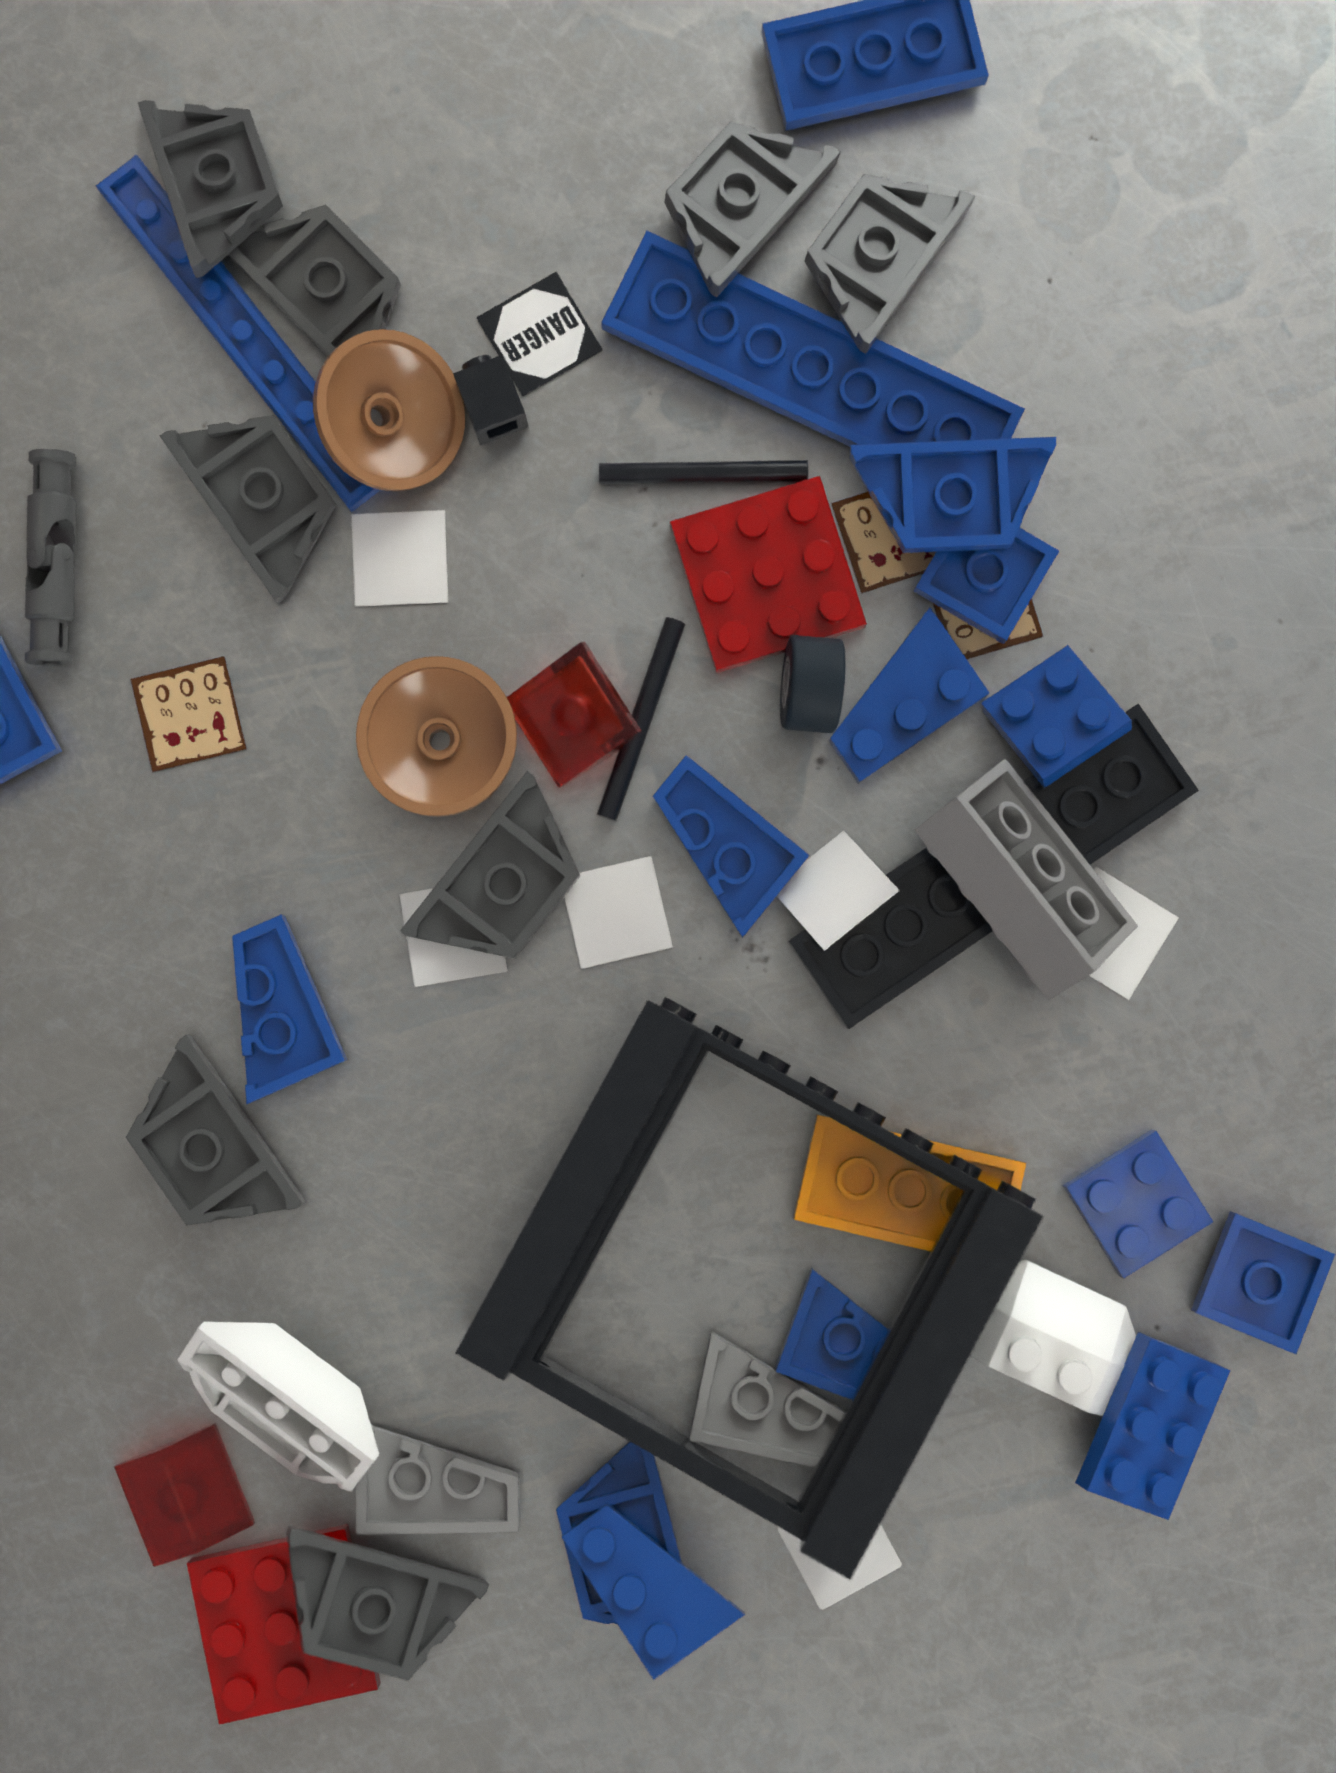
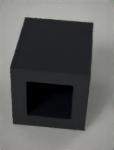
M490 355L475 357L462 365L461 371L453 373L480 446L529 428L524 408L503 355L491 358Z

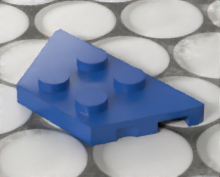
M1056 437L863 444L850 446L849 459L903 553L1009 549L1013 544L1025 512L1033 499L1041 476L1057 444Z
M632 1442L627 1443L556 1509L563 1535L609 1503L682 1563L656 1458L653 1454ZM564 1542L583 1619L604 1624H617Z

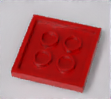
M820 476L670 521L672 535L716 674L785 653L787 642L792 635L834 638L866 627L867 622Z
M348 1524L312 1531L352 1543ZM287 1537L193 1557L187 1562L219 1725L378 1690L381 1684L379 1673L305 1654L302 1651Z

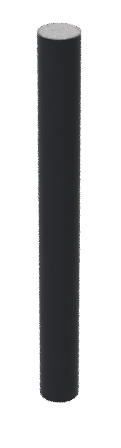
M808 460L599 463V484L799 482L808 479Z
M670 617L665 618L597 815L617 821L685 627V623Z

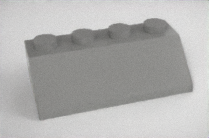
M1006 759L998 763L915 829L916 833L924 841L930 854L939 860L958 884L964 897L973 903L991 926L995 936L1007 946L1025 969L1028 978L1040 988L1048 1000L1053 999L1095 972L1138 927L1136 922Z

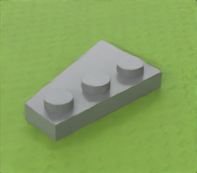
M711 1331L689 1441L815 1468L846 1410L790 1377L776 1372L775 1368Z
M371 1425L379 1456L356 1485V1535L510 1533L519 1531V1472Z

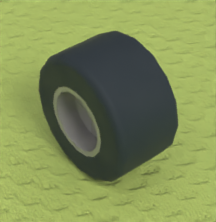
M799 635L789 637L784 655L780 689L781 726L784 729L821 733L835 732L841 715L845 686V647L841 639Z

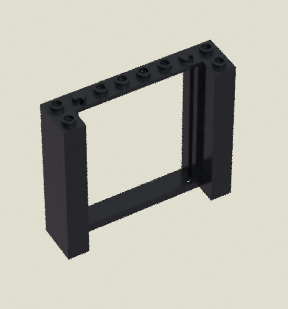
M664 997L660 1006L647 1000L460 1343L456 1354L503 1381L513 1374L801 1539L800 1552L851 1580L1044 1216L1031 1209L1036 1201L1032 1196L1004 1181H1001L997 1190L977 1180L982 1169L954 1154L949 1164L930 1154L934 1143L905 1128L901 1137L881 1127L886 1119L885 1116L857 1102L853 1111L836 1103L834 1099L839 1091L811 1076L805 1085L786 1075L791 1065L764 1050L758 1059L739 1050L744 1040L718 1025H715L711 1034L695 1026L692 1023L697 1014L667 997ZM709 1052L963 1190L798 1501L696 1442L689 1441V1438L544 1356Z

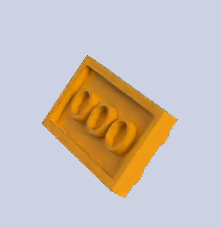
M816 1114L793 1219L931 1252L963 1190L834 1119ZM890 1131L891 1133H893V1134H895V1135H897V1136H899V1137H901V1135H902L901 1133H896V1132ZM929 1140L934 1143L930 1154L948 1164L953 1154L982 1169L977 1180L997 1190L1001 1181H1004L1021 1190L1026 1168L1025 1162Z

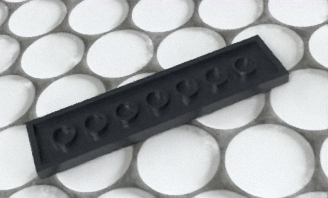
M1139 703L1125 712L1132 720V730L1045 788L1034 775L1024 781L1090 865L1199 791ZM924 848L886 874L900 891L825 951L806 929L788 941L847 1029L852 1028L992 932L988 922L973 903L964 897L958 884L939 860L930 854L927 848Z

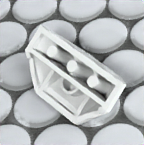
M1028 1260L1019 1262L970 1356L988 1367L1077 1408L1103 1416L1123 1371L1136 1334L1127 1307L1124 1304Z
M203 1322L177 1360L183 1370L190 1373L195 1388L210 1411L296 1476L323 1484H337L340 1489L351 1492L379 1456L360 1387L275 1323Z

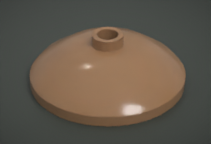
M379 329L366 331L351 337L335 348L327 357L318 373L313 393V413L318 434L334 462L358 482L385 491L414 489L429 483L441 475L456 457L465 430L464 402L453 372L448 364L431 346L422 340L396 330ZM372 409L377 410L381 414V426L376 425L372 421Z
M431 656L414 659L395 667L374 685L359 713L356 728V746L361 766L367 778L387 800L406 811L418 815L433 817L450 816L478 806L501 786L515 758L517 726L512 707L506 695L488 674L478 667L456 658ZM439 732H445L450 736V743L444 750H435L431 744L433 736Z

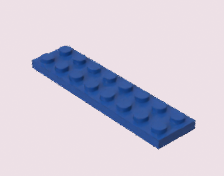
M647 230L601 322L602 330L849 447L851 445L1011 439L1025 410L1021 406L879 339L875 340L865 354L858 349L842 322L739 273L716 298L708 290L688 249Z

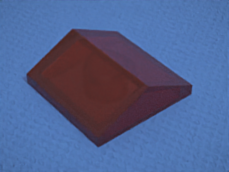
M585 641L577 644L507 696L517 723L558 788L565 786L613 756L642 731Z
M216 1423L114 1466L153 1567L197 1554L255 1524Z

